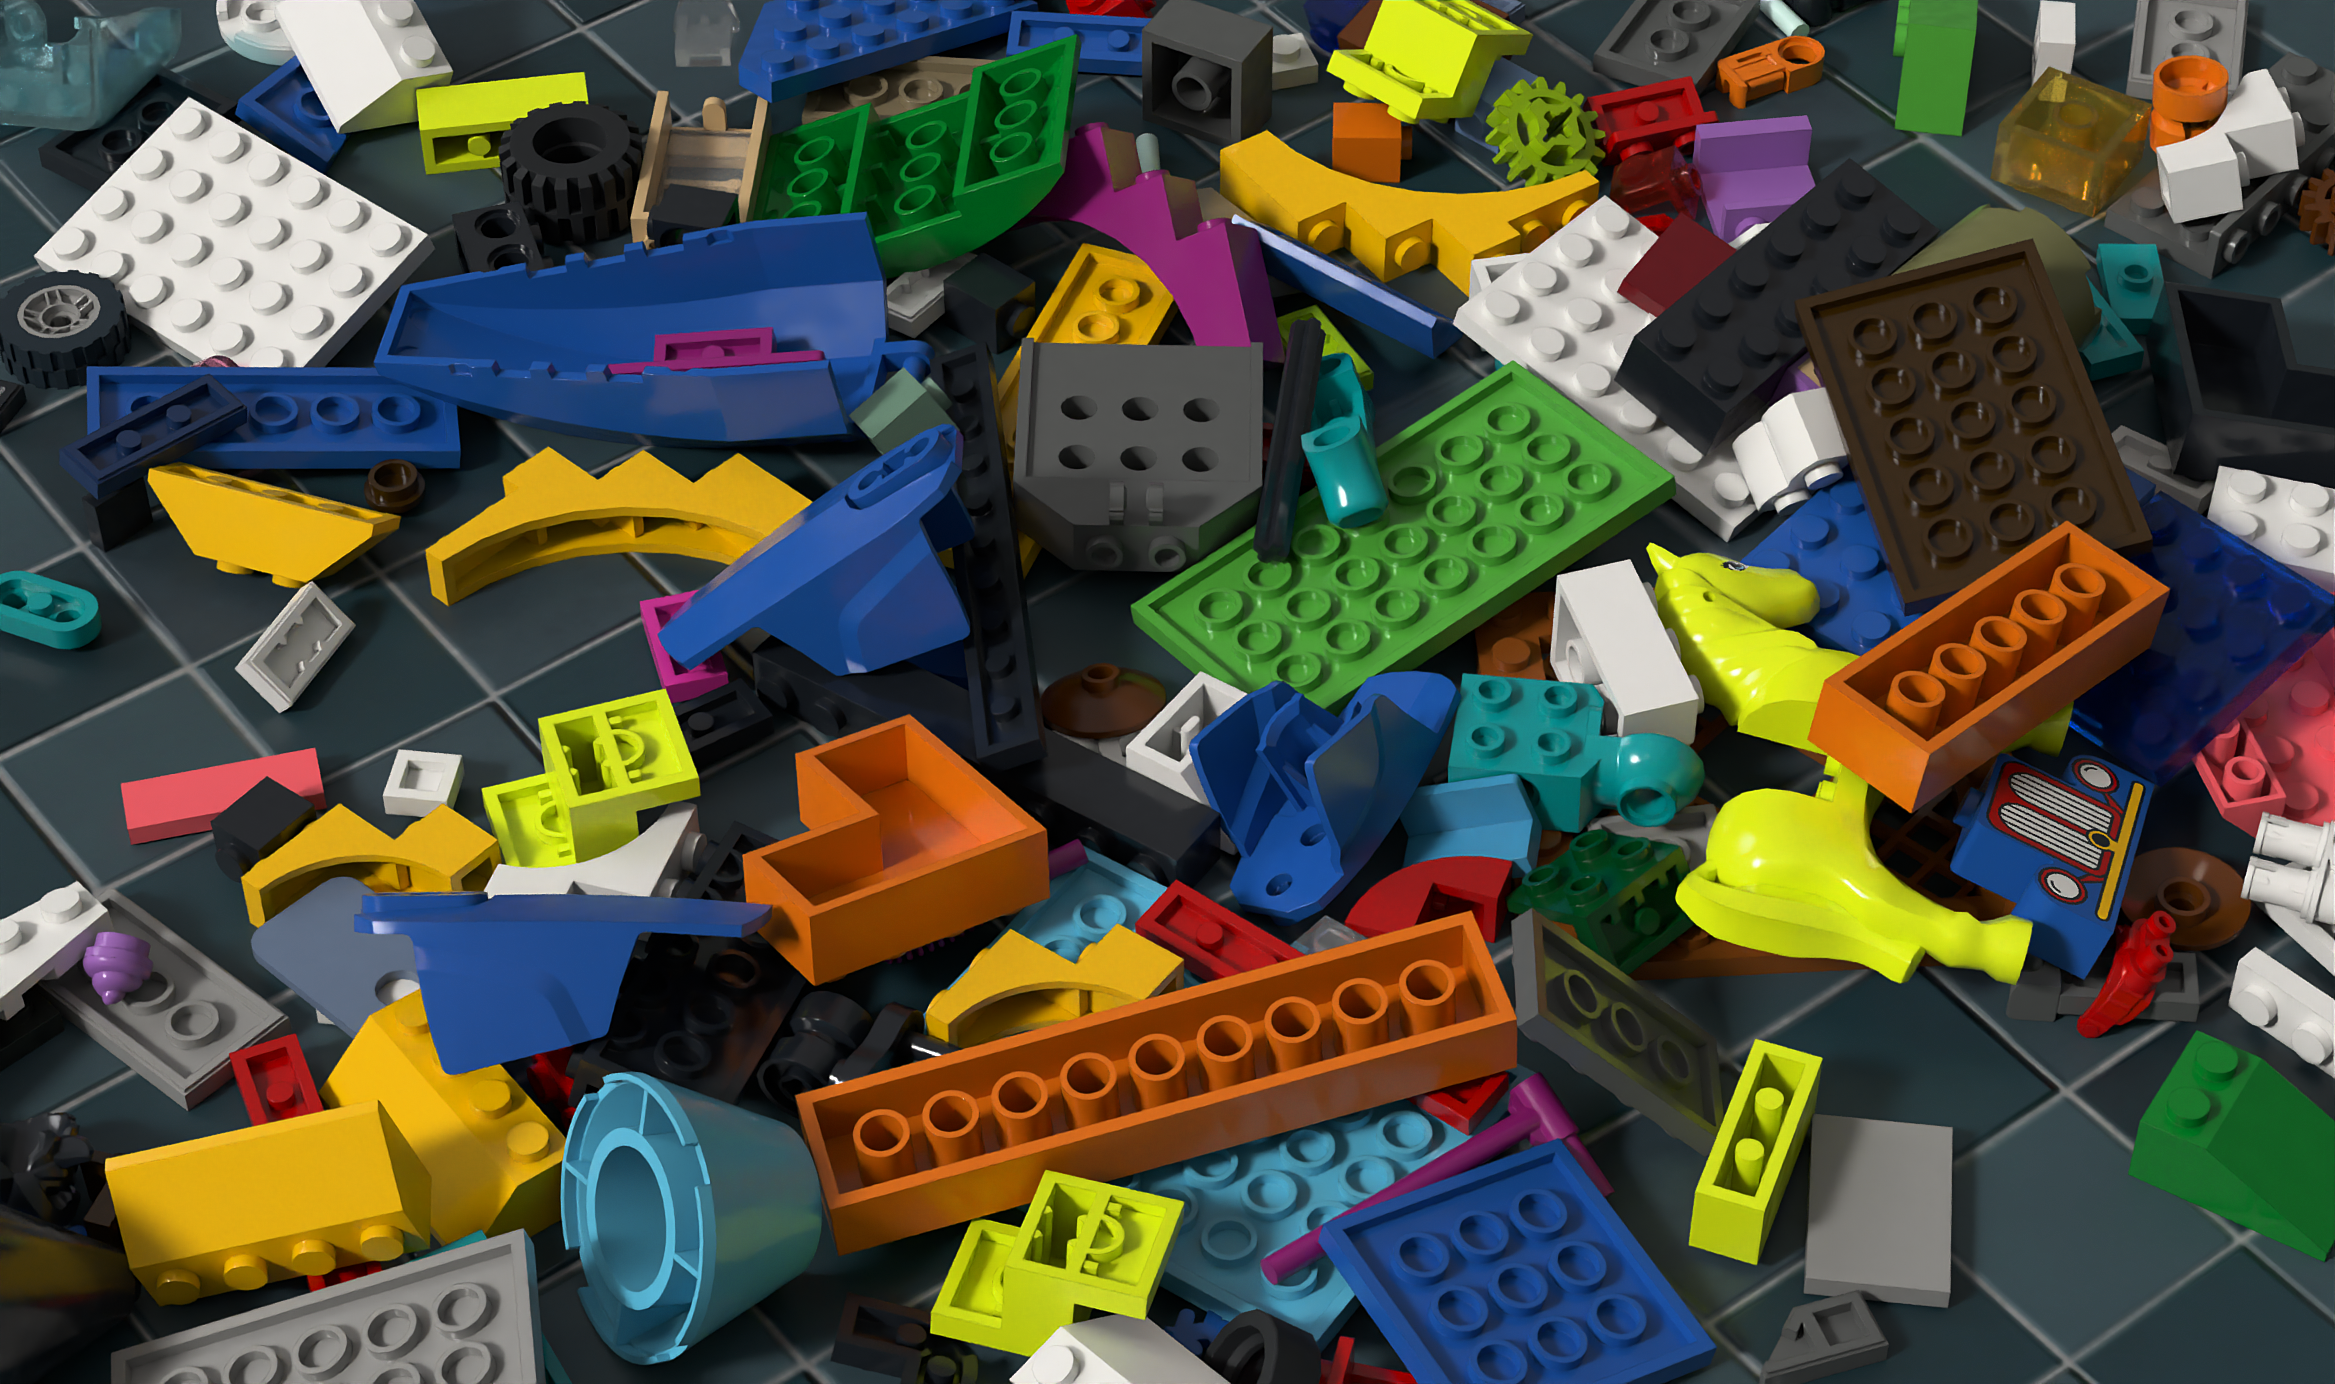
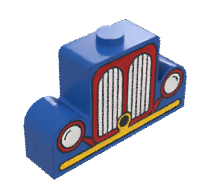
M2001 753L1997 756L1979 790L1970 786L1957 809L1953 822L1963 828L1950 868L1958 876L2017 903L2011 914L2032 920L2033 922L2027 952L2085 980L2114 932L2155 784L2091 755L2073 757L2061 777L2056 778L2013 756Z

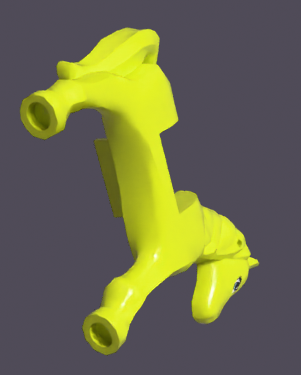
M1649 543L1646 550L1658 574L1654 589L1658 604V616L1664 629L1672 628L1675 632L1681 651V663L1687 675H1695L1698 678L1703 691L1704 702L1721 710L1730 726L1738 725L1737 732L1826 755L1827 760L1823 774L1834 776L1833 782L1826 780L1819 782L1815 797L1793 791L1765 788L1743 792L1725 803L1715 818L1709 832L1706 861L1690 872L1677 888L1675 899L1681 909L1696 925L1717 939L1786 957L1828 958L1857 962L1878 971L1891 981L1905 983L1910 980L1925 953H1927L1947 967L1981 970L1996 981L2016 985L2031 938L2032 920L2009 914L1994 920L1978 921L1968 912H1954L1937 904L1898 879L1877 857L1870 838V825L1873 815L1885 795L1807 740L1824 680L1860 657L1849 652L1818 648L1814 641L1799 632L1785 630L1789 627L1810 622L1819 612L1820 597L1816 585L1791 569L1749 566L1712 553H1695L1678 557L1654 543ZM2074 701L2003 749L1998 755L2028 746L2039 753L2058 757L2068 730Z

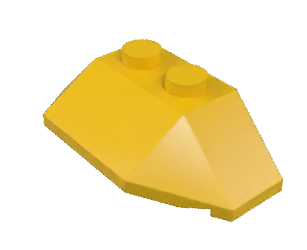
M175 462L150 468L148 473V483L194 555L217 560L216 568L228 573L252 574L254 570L273 574L272 582L284 587L302 588L311 581L337 573L399 529L401 516L272 486L187 463Z

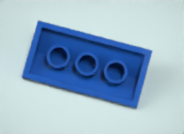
M1234 214L1232 224L1257 229L1266 272L1278 280L1432 359L1438 357L1462 338L1464 333L1453 325V319L1269 225Z

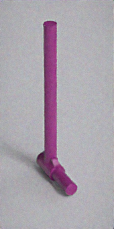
M1538 1072L1519 1083L1509 1092L1508 1111L1511 1114L1510 1116L1331 1220L1475 1169L1526 1138L1534 1146L1560 1138L1605 1199L1610 1197L1615 1191L1578 1137L1579 1127L1542 1072ZM1323 1224L1261 1260V1269L1270 1283L1277 1285L1327 1255L1318 1242Z

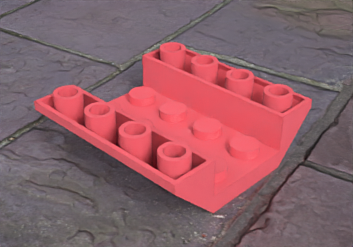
M2335 591L2309 596L2301 632L2206 649L2189 617L2160 622L2150 648L2137 657L2221 816L2254 838L2257 836L2263 811L2285 817L2289 820L2323 827L2324 821L2331 823L2332 820H2335Z

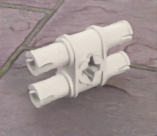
M2263 811L2253 853L2293 861L2297 864L2312 867V870L2292 868L2251 856L2240 898L2265 902L2301 912L2300 918L2305 919L2307 924L2312 925L2313 920L2335 925V820H2332L2331 823L2324 821L2323 827L2289 820L2285 817Z

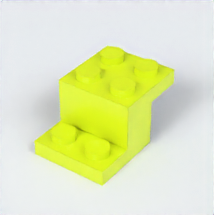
M1383 0L1364 49L1334 50L1326 71L1344 80L1343 88L1349 93L1368 100L1377 98L1388 104L1387 112L1401 121L1419 124L1420 119H1430L1440 123H1447L1449 118L1473 116L1495 60L1500 61L1502 55H1525L1533 34L1470 0Z
M666 688L538 718L545 774L482 788L484 808L493 835L499 842L502 863L509 866L528 868L566 866L606 855L630 843L639 836L636 811L701 796L699 776Z
M1045 1170L1021 1227L982 1218L971 1220L931 1311L930 1333L1032 1357L1060 1326L1087 1321L1093 1308L1145 1320L1183 1224L1185 1202Z

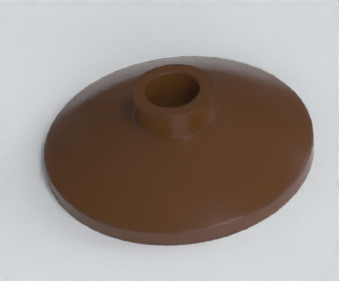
M1109 663L1092 664L1083 670L1063 676L1050 684L1040 697L1043 721L1050 728L1064 735L1085 739L1114 738L1142 730L1167 704L1166 690L1157 678L1140 670L1116 667Z
M2168 847L2147 851L2134 858L2119 912L2130 926L2137 919H2148L2156 911H2164L2176 923V930L2170 935L2169 946L2171 949L2203 951L2225 945L2243 931L2249 920L2251 900L2240 898L2244 880L2224 861L2198 850Z

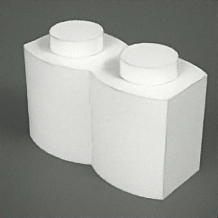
M1825 387L1791 393L1782 398L1764 413L1760 422L1745 430L1732 444L1759 513L1777 510L1780 516L1795 513L1812 498L1811 495L1818 489L1831 485L1843 477L1841 469L1849 463Z

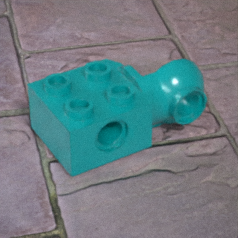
M1467 673L1462 675L1460 688L1462 697L1457 707L1448 764V783L1517 774L1543 827L1542 830L1579 833L1603 809L1618 810L1619 814L1633 825L1658 827L1668 823L1676 813L1682 811L1700 793L1706 777L1703 761L1690 746L1673 737L1656 733L1630 734L1625 737L1602 736L1604 700L1593 684Z

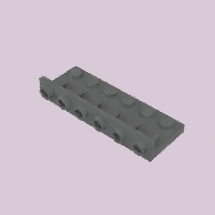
M2288 52L2268 69L2276 87L2286 88L2290 100L2291 113L2299 112L2305 132V145L2297 147L2299 169L2250 179L2249 186L2241 187L2243 210L2174 224L2162 199L2157 165L2107 208L2104 227L2138 244H2156L2158 254L2209 279L2214 278L2229 263L2236 264L2239 262L2251 243L2260 235H2269L2275 228L2279 218L2290 208H2299L2302 191L2306 190L2308 180L2311 177L2321 180L2323 170L2327 168L2335 172V72L2315 64L2311 59Z

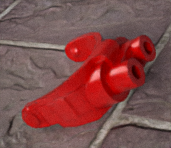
M2156 911L2148 919H2137L2130 926L2126 924L2115 925L2114 932L2104 947L2116 948L2112 967L2098 996L2077 1020V1030L2082 1036L2096 1038L2108 1031L2114 1024L2123 1025L2133 1020L2150 1005L2157 985L2165 978L2167 965L2174 957L2169 945L2170 935L2176 930V923L2168 913Z

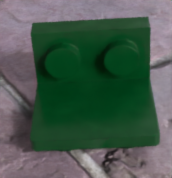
M1602 829L1587 831L1574 838L1569 845V850L1550 864L1537 867L1528 872L1522 879V885L1504 897L1509 912L1523 914L1533 908L1550 921L1573 925L1577 937L1582 944L1627 976L1695 924L1681 909L1675 899L1679 884L1691 872L1681 846L1652 841L1645 837L1636 838L1609 833Z

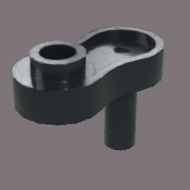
M891 1002L880 1012L863 1043L848 1059L842 1058L837 1062L831 1072L828 1086L911 1064L914 1060L922 1061L965 1048L925 1035V1019L921 1011Z

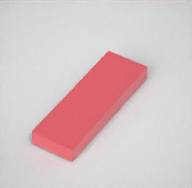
M310 748L122 783V797L131 845L212 830L211 821L266 776L313 803L315 810L327 808L316 749Z

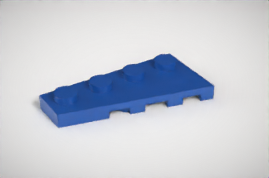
M296 55L238 100L236 116L299 161L326 175L353 134V132L337 133Z

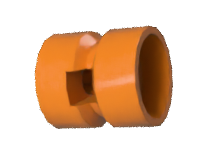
M2189 55L2167 59L2157 66L2153 74L2152 103L2154 109L2151 112L2149 137L2150 147L2156 154V147L2193 138L2217 123L2227 106L2229 84L2228 71L2221 63L2211 58Z

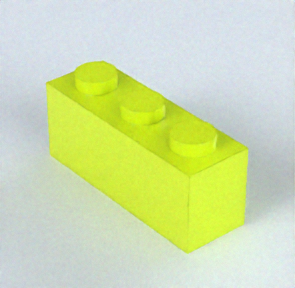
M576 72L416 89L419 129L426 175L500 167V139L505 131L511 130L510 124L517 118L528 117L527 112L536 108L544 109L549 107V104L558 102L570 104L573 101H586V104H589L585 73Z
M1755 1039L1695 1190L1689 1246L1753 1265L1758 1264L1811 1124L1812 1114L1815 1113L1822 1057Z

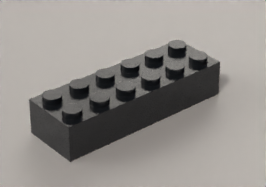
M1849 158L1637 333L1627 350L1614 381L1706 457L1771 400L1787 368L1808 352L1795 316L1794 300L1890 276L1934 242L1940 230Z

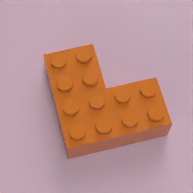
M910 714L796 753L800 821L810 831L742 855L746 903L772 905L771 919L757 932L814 986L840 980L854 971L884 960L899 958L907 951L942 938L957 936L966 929L1000 916L1018 913L1024 907L1050 898L1047 829Z

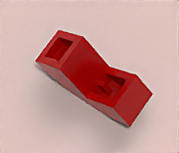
M1454 856L1427 860L1396 871L1371 887L1351 909L1345 920L1344 945L1470 910L1484 941L1495 943L1508 912L1504 897L1511 893L1513 861L1483 856Z

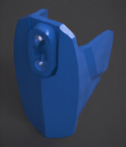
M1420 671L1389 672L1368 677L1338 717L1305 698L1303 694L1286 682L1275 680L1267 686L1245 695L1191 740L1189 752L1211 808L1220 813L1222 831L1236 845L1241 855L1229 886L1245 913L1253 912L1268 915L1276 925L1291 926L1323 910L1356 876L1371 858L1404 810L1453 718L1462 696L1450 679L1441 674Z

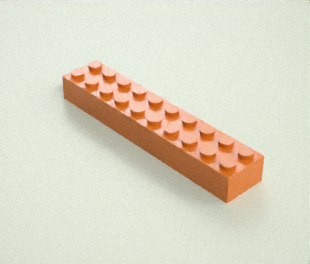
M1470 910L795 1095L804 1143L810 1152L817 1171L822 1203L839 1257L1029 1204L1034 1198L1045 1170L1104 1183L1516 1068L1517 1017L1473 913Z

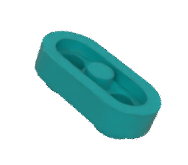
M10 571L0 574L1 631L57 649L80 648L94 640L100 633L102 619L97 599L92 593L27 571Z

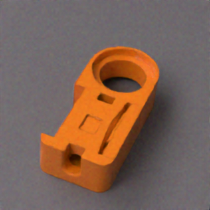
M1790 36L1720 59L1717 62L1715 87L1721 93L1730 92L1729 101L1736 108L1744 109L1746 108L1747 101L1780 90H1784L1789 94L1813 86L1822 78L1825 56L1824 47L1817 40L1810 37ZM1798 59V60H1804V61H1807V62H1810V63H1808V64H1795V63H1791V62H1789V61H1787V60Z

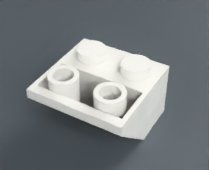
M1200 671L1126 746V767L1211 808L1189 752V745L1191 740L1201 730L1247 695V693ZM1221 829L1220 849L1235 855L1238 852L1236 845Z

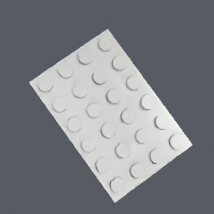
M188 97L52 236L34 257L42 270L46 272L79 270L81 273L88 274L91 272L98 274L104 280H110L114 283L115 289L120 290L123 295L127 318L130 324L200 367H325L435 250V247L428 234Z
M1604 195L1458 308L1453 325L1503 365L1512 360L1517 362L1675 476L1677 494L1672 499L1728 543L1763 513H1759L1732 444L1745 430L1761 421L1764 413L1770 408L1768 406L1769 402L1705 457L1614 381L1634 336L1657 318L1650 313H1646L1618 294L1617 291L1623 279L1656 242L1659 236Z

